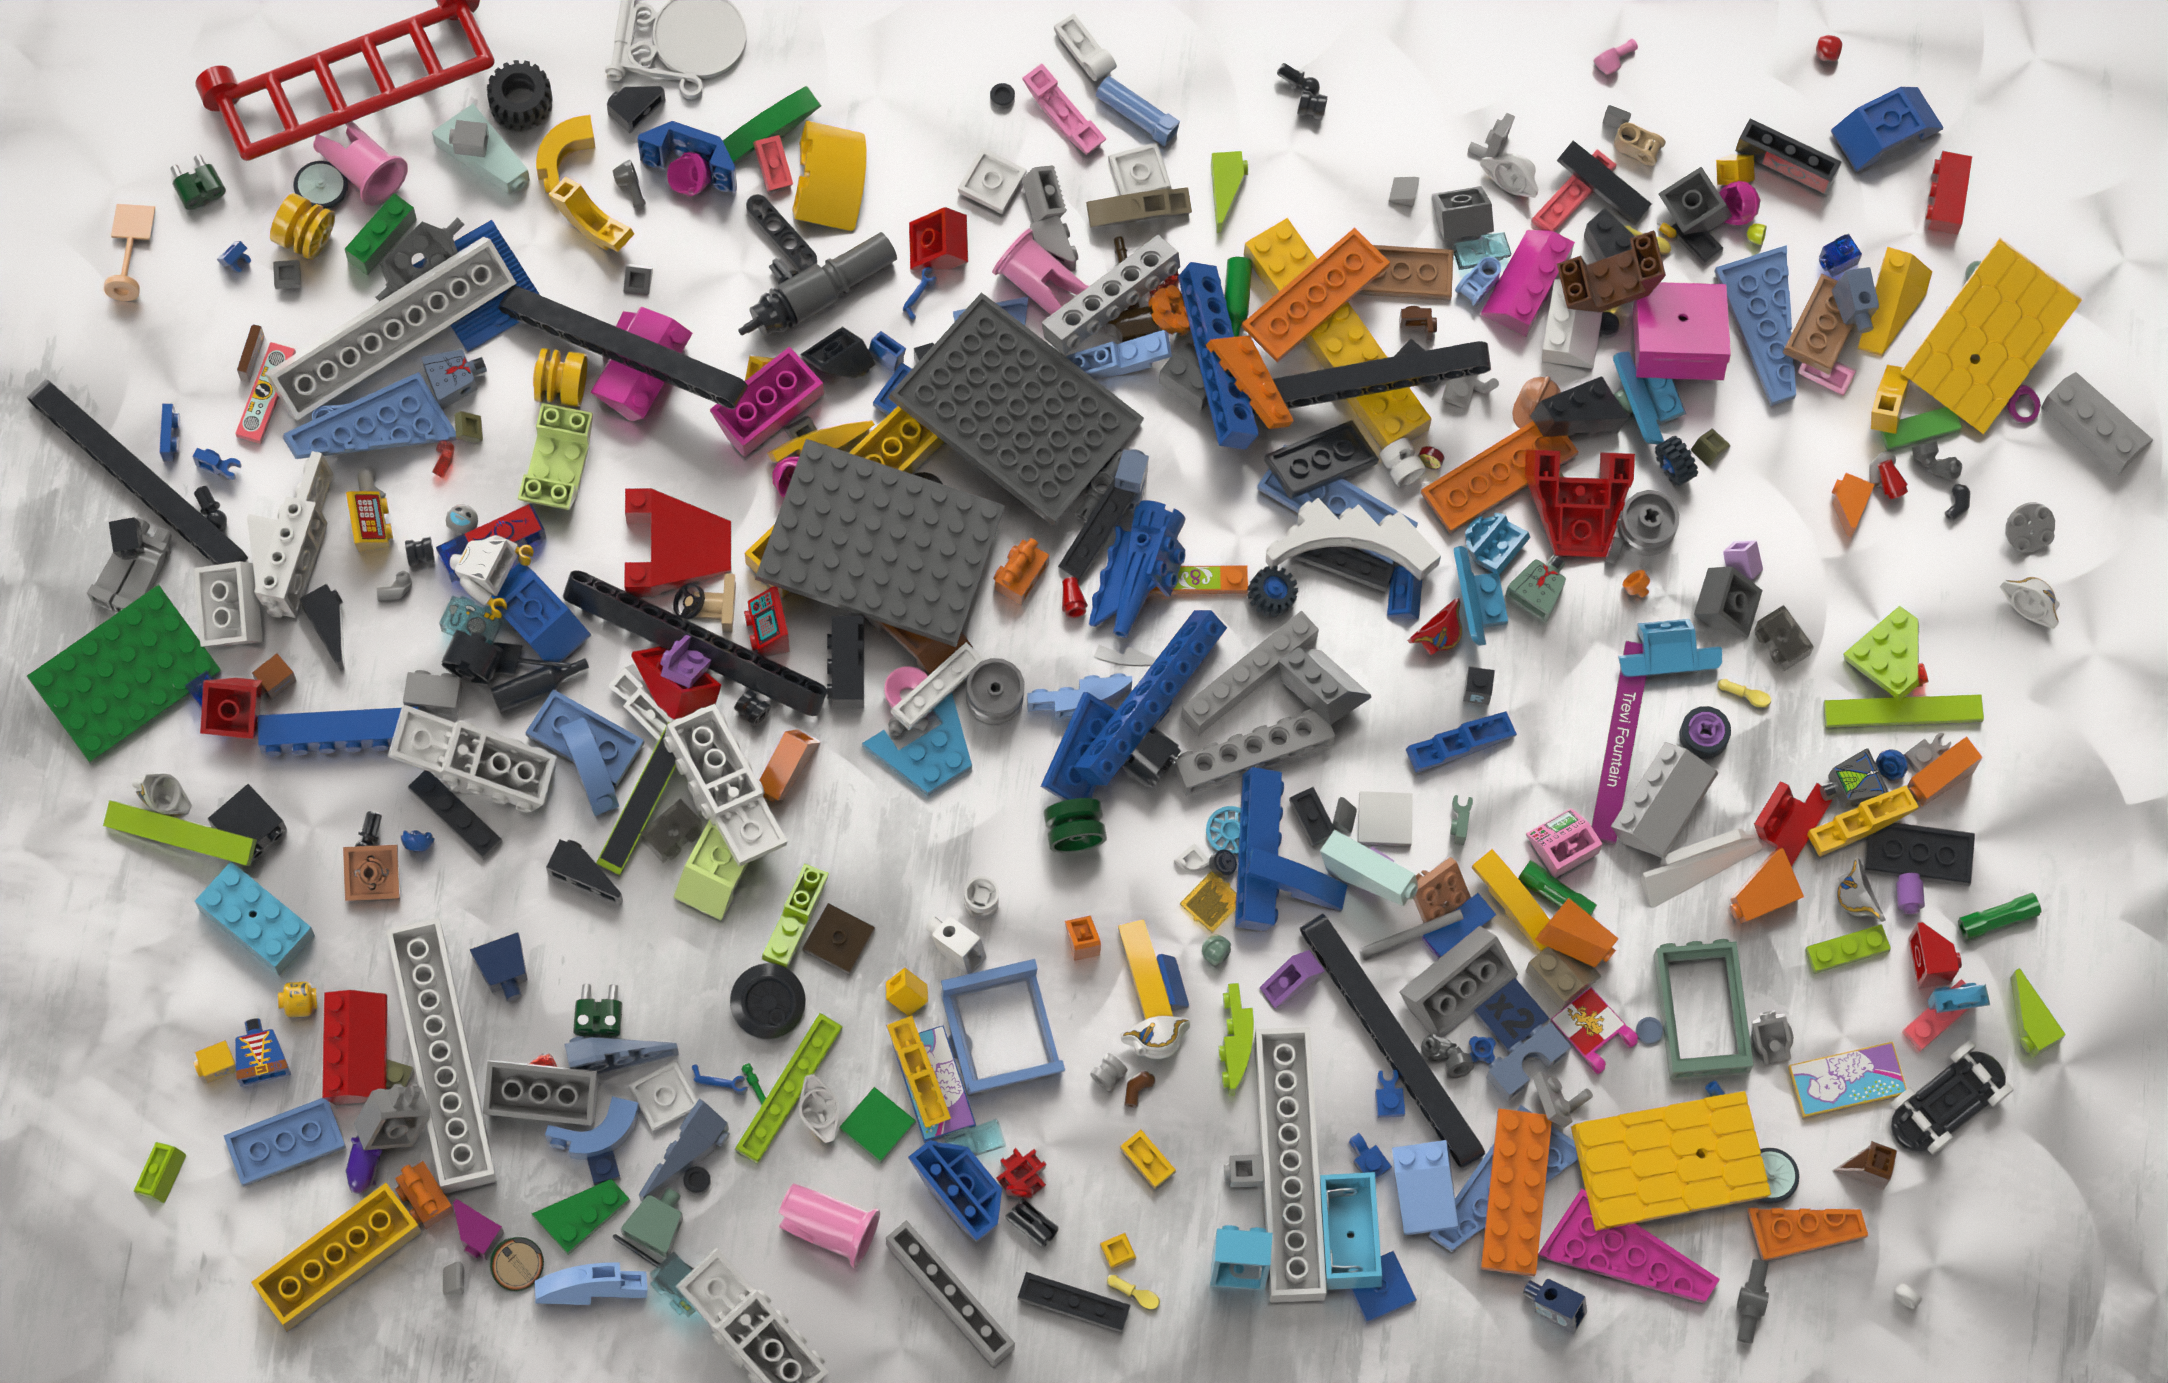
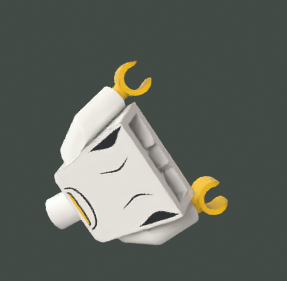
M494 535L484 540L470 541L462 555H452L450 567L455 570V573L460 578V584L466 592L484 606L485 604L491 606L492 615L496 618H501L502 613L496 610L495 607L502 606L507 610L506 601L502 598L493 599L491 596H497L517 556L521 565L528 566L531 564V558L528 556L533 557L534 551L530 545H523L519 548L517 543Z

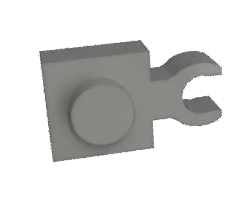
M1944 733L1937 734L1931 744L1924 738L1904 754L1907 762L1916 773L1940 756L1938 753H1943L1950 748L1951 741L1945 746L1940 745L1938 742Z

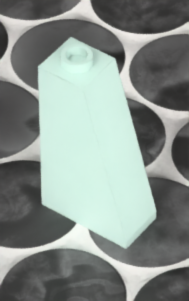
M471 104L432 131L434 143L439 148L506 193L511 194L515 190L523 189L530 180L526 166L474 104ZM456 120L487 123L489 138L485 157L454 153L453 144H449L450 129H455Z
M1336 830L1333 831L1320 850L1328 874L1404 906L1408 899H1413L1418 891V882L1413 872Z

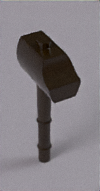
M1122 236L1113 239L1116 249L1115 254L1119 264L1128 258ZM1139 301L1134 305H1130L1116 319L1110 320L1103 326L1105 335L1112 336L1120 343L1159 332V327L1151 316L1154 312L1152 306L1140 308Z

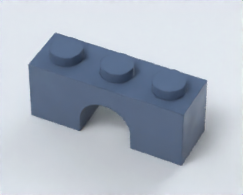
M1123 449L1115 476L1116 488L1137 493L1127 508L1130 511H1134L1136 504L1139 505V502L1142 501L1147 484L1149 456L1136 449H1131L1130 451Z
M1551 1022L1545 1027L1542 1024L1537 1026L1529 1034L1531 1036L1530 1039L1524 1043L1521 1040L1509 1049L1511 1054L1504 1059L1498 1057L1488 1066L1490 1070L1486 1078L1506 1102L1511 1100L1529 1084L1530 1078L1522 1068V1063L1525 1060L1537 1059L1547 1069H1550L1569 1054L1572 1046Z

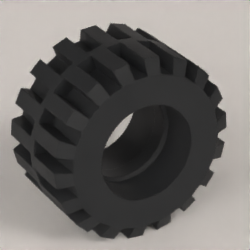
M513 60L514 64L511 65L506 62L503 64V69L498 67L494 70L495 76L491 75L489 84H487V97L493 117L496 116V121L500 125L504 122L505 128L511 129L514 126L515 131H521V127H526V130L532 129L531 125L539 126L541 119L546 120L548 111L552 110L553 97L549 78L547 79L544 70L540 71L538 65L530 66V61L524 60V63L521 64L519 60ZM518 88H525L534 93L530 99L521 103L511 102L506 99L511 91Z

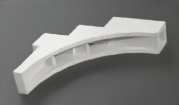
M1319 498L1312 503L1310 501L1306 502L1299 509L1297 523L1300 526L1294 525L1287 531L1284 539L1280 542L1276 540L1271 543L1266 549L1265 563L1272 568L1273 565L1278 566L1285 560L1309 550L1348 546L1370 550L1386 556L1405 567L1418 580L1423 579L1440 564L1441 559L1438 551L1400 511L1393 516L1391 514L1387 515L1378 525L1358 504L1353 509H1346L1338 519Z

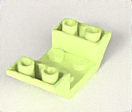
M545 403L541 404L536 424L537 438L528 474L523 475L518 500L570 510L578 494L589 450L593 413Z
M710 820L684 866L674 899L722 921L734 899L733 891L748 863L738 867L717 826H713Z

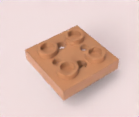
M398 845L343 847L345 901L400 898ZM370 855L375 857V859H373L372 857L369 858L370 861L374 862H368L367 859ZM387 868L389 870V874L387 876L382 875V869L383 873L387 874V871L385 869ZM357 869H359V870H360V874H359V872L357 871V872H356L357 877H356V876H355V871H356ZM370 883L376 884V888L374 890L369 889V887L374 888V885H370Z
M1452 857L1430 872L1422 870L1421 873L1424 876L1420 873L1416 875L1418 891L1413 900L1423 923L1453 912L1471 898L1459 866Z

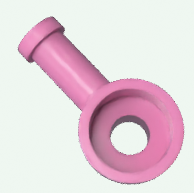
M1632 38L1617 48L1613 47L1603 52L1593 61L1607 76L1611 75L1621 68L1619 57L1631 51H1636L1638 44Z

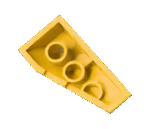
M1887 247L1875 284L1879 308L1871 317L1874 328L1867 333H1861L1857 349L1882 356L1903 325L1911 317L1916 307L1926 296L1933 271L1912 253Z

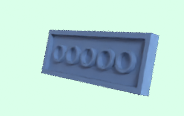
M1270 469L1267 470L1257 485L1258 490L1299 513V509L1306 502L1310 501L1312 503L1317 498L1338 519L1346 509H1353L1358 504L1378 525L1387 515L1391 514L1393 516L1398 512L1396 509L1343 478L1293 499L1288 497ZM1404 515L1417 528L1418 522ZM1360 549L1361 551L1365 552L1371 557L1379 559L1381 561L1390 563L1392 565L1395 562L1392 559L1381 554L1366 549Z

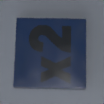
M1516 978L1487 999L1473 1012L1507 1053L1518 1041L1521 1040L1523 1042L1537 1026L1540 1024L1544 1025L1550 1020Z

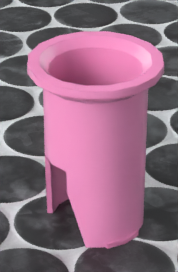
M353 121L346 123V134L352 142L346 149L340 143L322 135H316L313 142L315 151L326 158L360 190V198L366 205L375 206L382 204L393 193H396L405 181L408 172L406 161L400 156H390Z
M1029 228L1005 251L994 266L992 273L995 276L997 274H1004L1046 312L1052 315L1062 306L1049 287L1045 285L1049 279L1056 286L1075 295L1080 294L1089 286L1085 285L1034 241L1032 236L1033 230Z
M794 1183L787 1191L779 1213L785 1217L779 1225L780 1228L808 1242L849 1258L850 1265L853 1268H857L864 1259L880 1219L879 1209L875 1208L870 1212H866Z

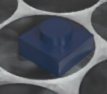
M613 1151L587 1158L594 1186L610 1179L613 1181L621 1179Z

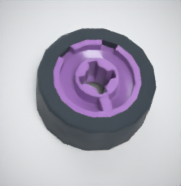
M1711 706L1697 707L1684 717L1679 731L1680 742L1683 748L1689 750L1698 758L1711 759L1720 755L1726 749L1731 736V724L1727 716L1719 709ZM1707 729L1710 732V736L1708 734H1700L1701 730Z

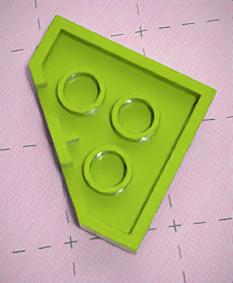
M1900 605L1843 653L1845 661L1899 701L1919 685L1918 618Z

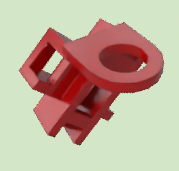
M1015 1148L1010 1157L1006 1160L1004 1158L1000 1160L1001 1166L1005 1171L996 1179L1006 1190V1195L1029 1199L1033 1198V1195L1046 1186L1038 1174L1045 1169L1047 1164L1045 1161L1041 1162L1038 1159L1035 1149L1023 1157Z

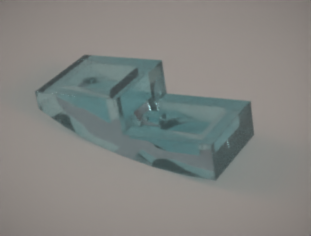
M1505 232L1481 235L1478 240L1455 243L1452 247L1459 270L1474 268L1485 257H1494L1500 261L1512 255Z
M997 1119L973 1128L968 1126L943 1135L945 1143L969 1147L975 1156L1006 1146Z

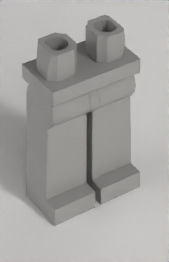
M140 518L136 519L141 523L145 553L137 554L138 557L131 560H123L122 557L119 558L112 553L96 583L92 584L87 592L91 602L112 611L114 609L117 613L153 588L165 558L168 559L171 553L168 547L172 538L171 532L158 527L153 538L147 536L146 533L150 525Z

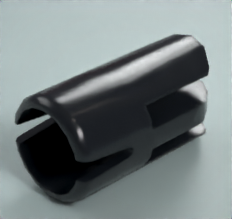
M1024 1198L1012 1208V1211L1005 1215L1009 1222L1040 1247H1045L1047 1240L1051 1241L1059 1230L1057 1224Z

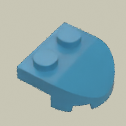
M1494 513V516L1484 519L1482 516L1478 517L1468 526L1465 533L1466 545L1472 559L1480 566L1497 575H1500L1531 538L1528 531L1509 522L1506 515L1501 513Z
M1967 983L1961 985L1960 988L1954 989L1940 987L1935 989L1928 998L1929 1009H1936L1937 1013L1990 1005L1986 984L1976 985V983Z

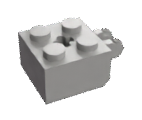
M409 1083L407 1087H403L401 1084H394L389 1090L377 1089L372 1091L354 1122L363 1149L413 1147L430 1118V1108L422 1088L417 1083Z

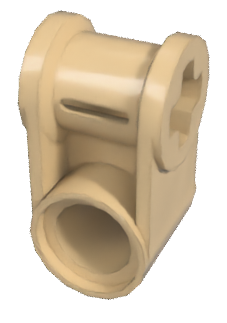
M1630 122L1624 123L1619 127L1614 139V146L1619 152L1649 166L1656 164V156L1660 148H1663L1666 143L1665 139L1659 134L1645 130ZM1627 135L1632 138V141H1627L1622 136Z

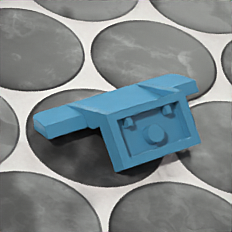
M1618 352L1613 356V361L1642 436L1647 443L1658 445L1664 442L1659 425L1686 414L1673 379L1636 377V367L1630 352Z
M1458 546L1454 548V557L1470 636L1477 645H1486L1483 628L1508 624L1500 577L1496 573L1474 576L1467 548Z
M1690 619L1637 623L1638 634L1643 642V654L1618 656L1621 673L1625 677L1715 670L1722 664L1721 647L1697 649L1695 628Z

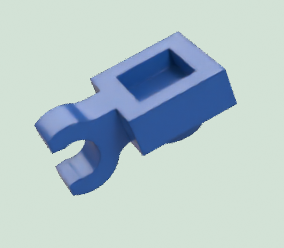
M196 448L192 456L197 467L219 476L222 474L229 480H235L236 478L233 472L228 471L229 468L232 466L242 467L238 459L229 458L221 460L220 455L211 449L202 450Z
M1360 1133L1350 1138L1349 1144L1359 1156L1353 1163L1361 1173L1375 1172V1179H1377L1392 1168L1377 1145L1369 1149Z

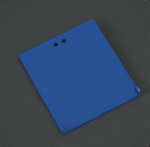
M493 220L486 222L454 241L457 252H460L482 237L490 239L516 281L515 285L540 295ZM425 258L416 262L413 266L416 268L421 267L425 262ZM508 289L450 325L467 352L520 323V321L510 318L509 315L503 314L498 309V305Z

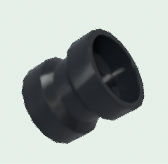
M1303 90L1297 114L1303 116L1309 114L1313 115L1315 119L1322 120L1328 96L1323 94L1317 96L1313 95L1311 91Z
M431 536L423 537L421 541L405 540L409 566L417 565L419 560L426 563L435 562Z
M749 689L736 702L734 710L740 715L744 714L749 723L757 726L768 715L771 706L766 701L758 700L757 694Z

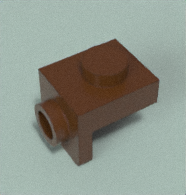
M1408 306L1400 311L1399 328H1425L1426 341H1431L1433 333L1437 332V317H1432V308Z

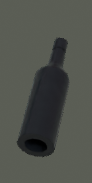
M586 658L572 663L571 668L544 666L490 688L499 712L501 713L550 693L553 689H558L564 679L589 668Z

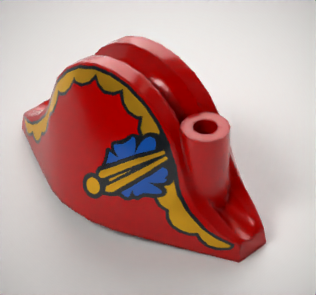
M1455 598L1407 641L1410 644L1421 643L1429 655L1455 647L1462 637V625L1459 618L1460 599Z

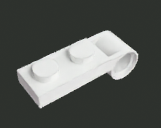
M1075 13L1053 25L1055 33L1093 81L1099 80L1117 68L1112 54L1107 49L1100 47Z

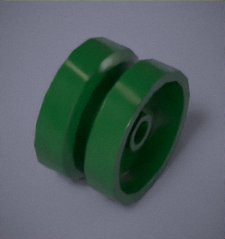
M1076 798L1048 806L1044 810V820L1046 827L1051 829L1047 836L1050 850L1059 853H1073L1092 849L1103 844L1107 840L1105 824L1099 821L1103 818L1101 802L1093 798Z

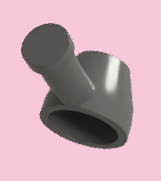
M631 159L622 162L612 170L615 182L618 186H629L634 208L642 207L646 202L643 199L638 184L639 180Z

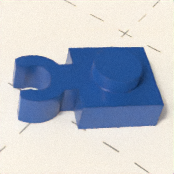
M1393 1070V1079L1390 1081L1383 1078V1071L1378 1073L1377 1081L1383 1089H1376L1375 1091L1377 1118L1405 1116L1403 1088H1395L1399 1077L1397 1070Z

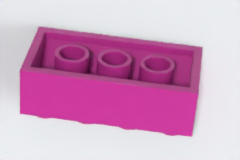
M1526 230L1485 304L1481 315L1527 337L1553 290L1554 280L1560 277L1557 263L1570 259L1575 242L1554 231Z
M644 307L639 308L626 330L679 353H682L693 334L675 319ZM609 359L590 393L629 421L644 419L664 381Z
M789 346L745 381L748 388L735 409H729L716 404L710 408V412L727 439L743 457H746L824 395L823 382Z

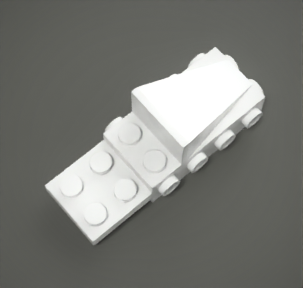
M312 451L310 458L305 461L303 467L304 476L302 482L298 483L295 491L296 498L286 496L284 504L280 505L278 509V520L248 514L247 517L256 585L254 593L267 613L274 617L280 618L282 615L297 617L301 605L299 598L304 596L328 524L321 510L334 473L323 454Z
M713 704L706 708L698 709L688 716L675 719L667 724L663 741L668 752H673L675 755L678 771L681 775L685 774L689 781L688 788L693 796L696 812L699 817L703 815L705 819H710L713 826H717L738 867L787 846V840L763 798L764 788L758 779L756 780L749 760L743 756L737 738L729 731L727 721L724 715L719 713L716 705Z
M404 705L400 712L387 757L435 773L434 777L442 779V783L451 786L450 791L453 793L491 796V800L501 804L508 802L516 805V809L520 811L531 812L543 806L547 801L549 794L547 789L555 773L556 767L554 764L557 756L548 753L545 749L525 745L520 740L500 736L495 731L475 727L470 722L456 721L454 723Z
M715 1248L675 1286L710 1325L709 1327L714 1331L711 1335L713 1339L731 1353L729 1356L740 1368L744 1365L750 1372L748 1378L753 1383H821L824 1380V1376L829 1372L823 1365L824 1359L815 1350L811 1352L805 1345L807 1340L797 1330L793 1332L787 1325L789 1322L787 1317L780 1310L775 1311L769 1304L771 1302L770 1298L761 1289L758 1291L754 1290L719 1249Z

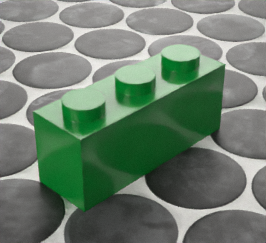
M393 193L345 247L347 261L368 276L416 222L417 218L414 207Z

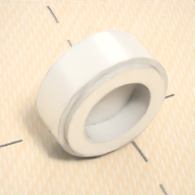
M1899 1284L1894 1291L1895 1297L1909 1308L1916 1309L1922 1301L1921 1296L1907 1285Z

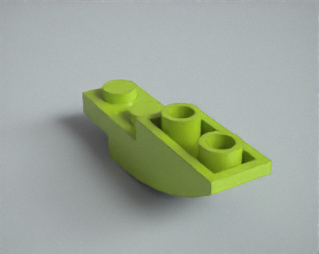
M804 863L784 904L781 917L762 954V960L781 965L785 968L788 967L813 917L828 879V872Z
M1239 983L1228 984L1227 993H1223L1224 1009H1229L1230 1018L1226 1019L1227 1034L1232 1036L1224 1037L1223 1046H1218L1220 1062H1225L1226 1072H1222L1223 1088H1228L1229 1096H1234L1242 1083L1250 1059L1253 1042V1008L1242 1009Z

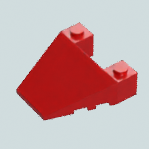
M1526 450L1525 478L1554 555L1606 557L1617 528L1618 517L1625 506L1626 495L1634 481L1635 454L1600 452L1599 478L1559 477L1560 451Z
M625 488V517L627 524H651V562H625L624 588L626 592L639 598H651L674 588L676 590L680 589L687 583L702 582L731 572L730 520L652 488Z

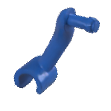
M930 267L923 269L921 282L903 306V311L908 313L910 320L916 319L911 307L919 299L925 288L933 286L937 281V276L932 278L925 277L932 273V268Z
M692 1065L695 1075L693 1080L696 1083L731 1088L738 1095H744L748 1090V1087L741 1089L736 1087L737 1083L745 1080L743 1076H737L733 1080L701 1076L698 1065Z

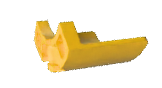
M806 120L799 142L800 165H804L805 169L804 176H799L792 207L794 217L797 220L853 231L860 210L866 174L867 147L865 134Z

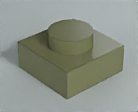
M464 411L454 414L457 439L472 443H478L483 440L481 416Z
M387 1059L386 1089H391L394 1084H401L403 1087H407L414 1070L413 1067Z

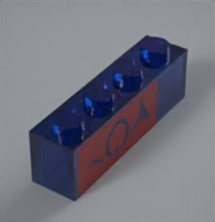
M532 504L525 505L437 546L438 557L451 583L456 580L460 581V578L455 573V570L450 567V559L454 554L462 555L470 541L484 540L497 535L517 543L519 548L523 545H530L534 548L540 545L544 539H547L545 529Z

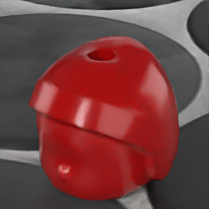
M1823 35L1818 39L1816 45L1817 56L1822 61L1829 60L1835 62L1841 55L1843 43L1835 35Z

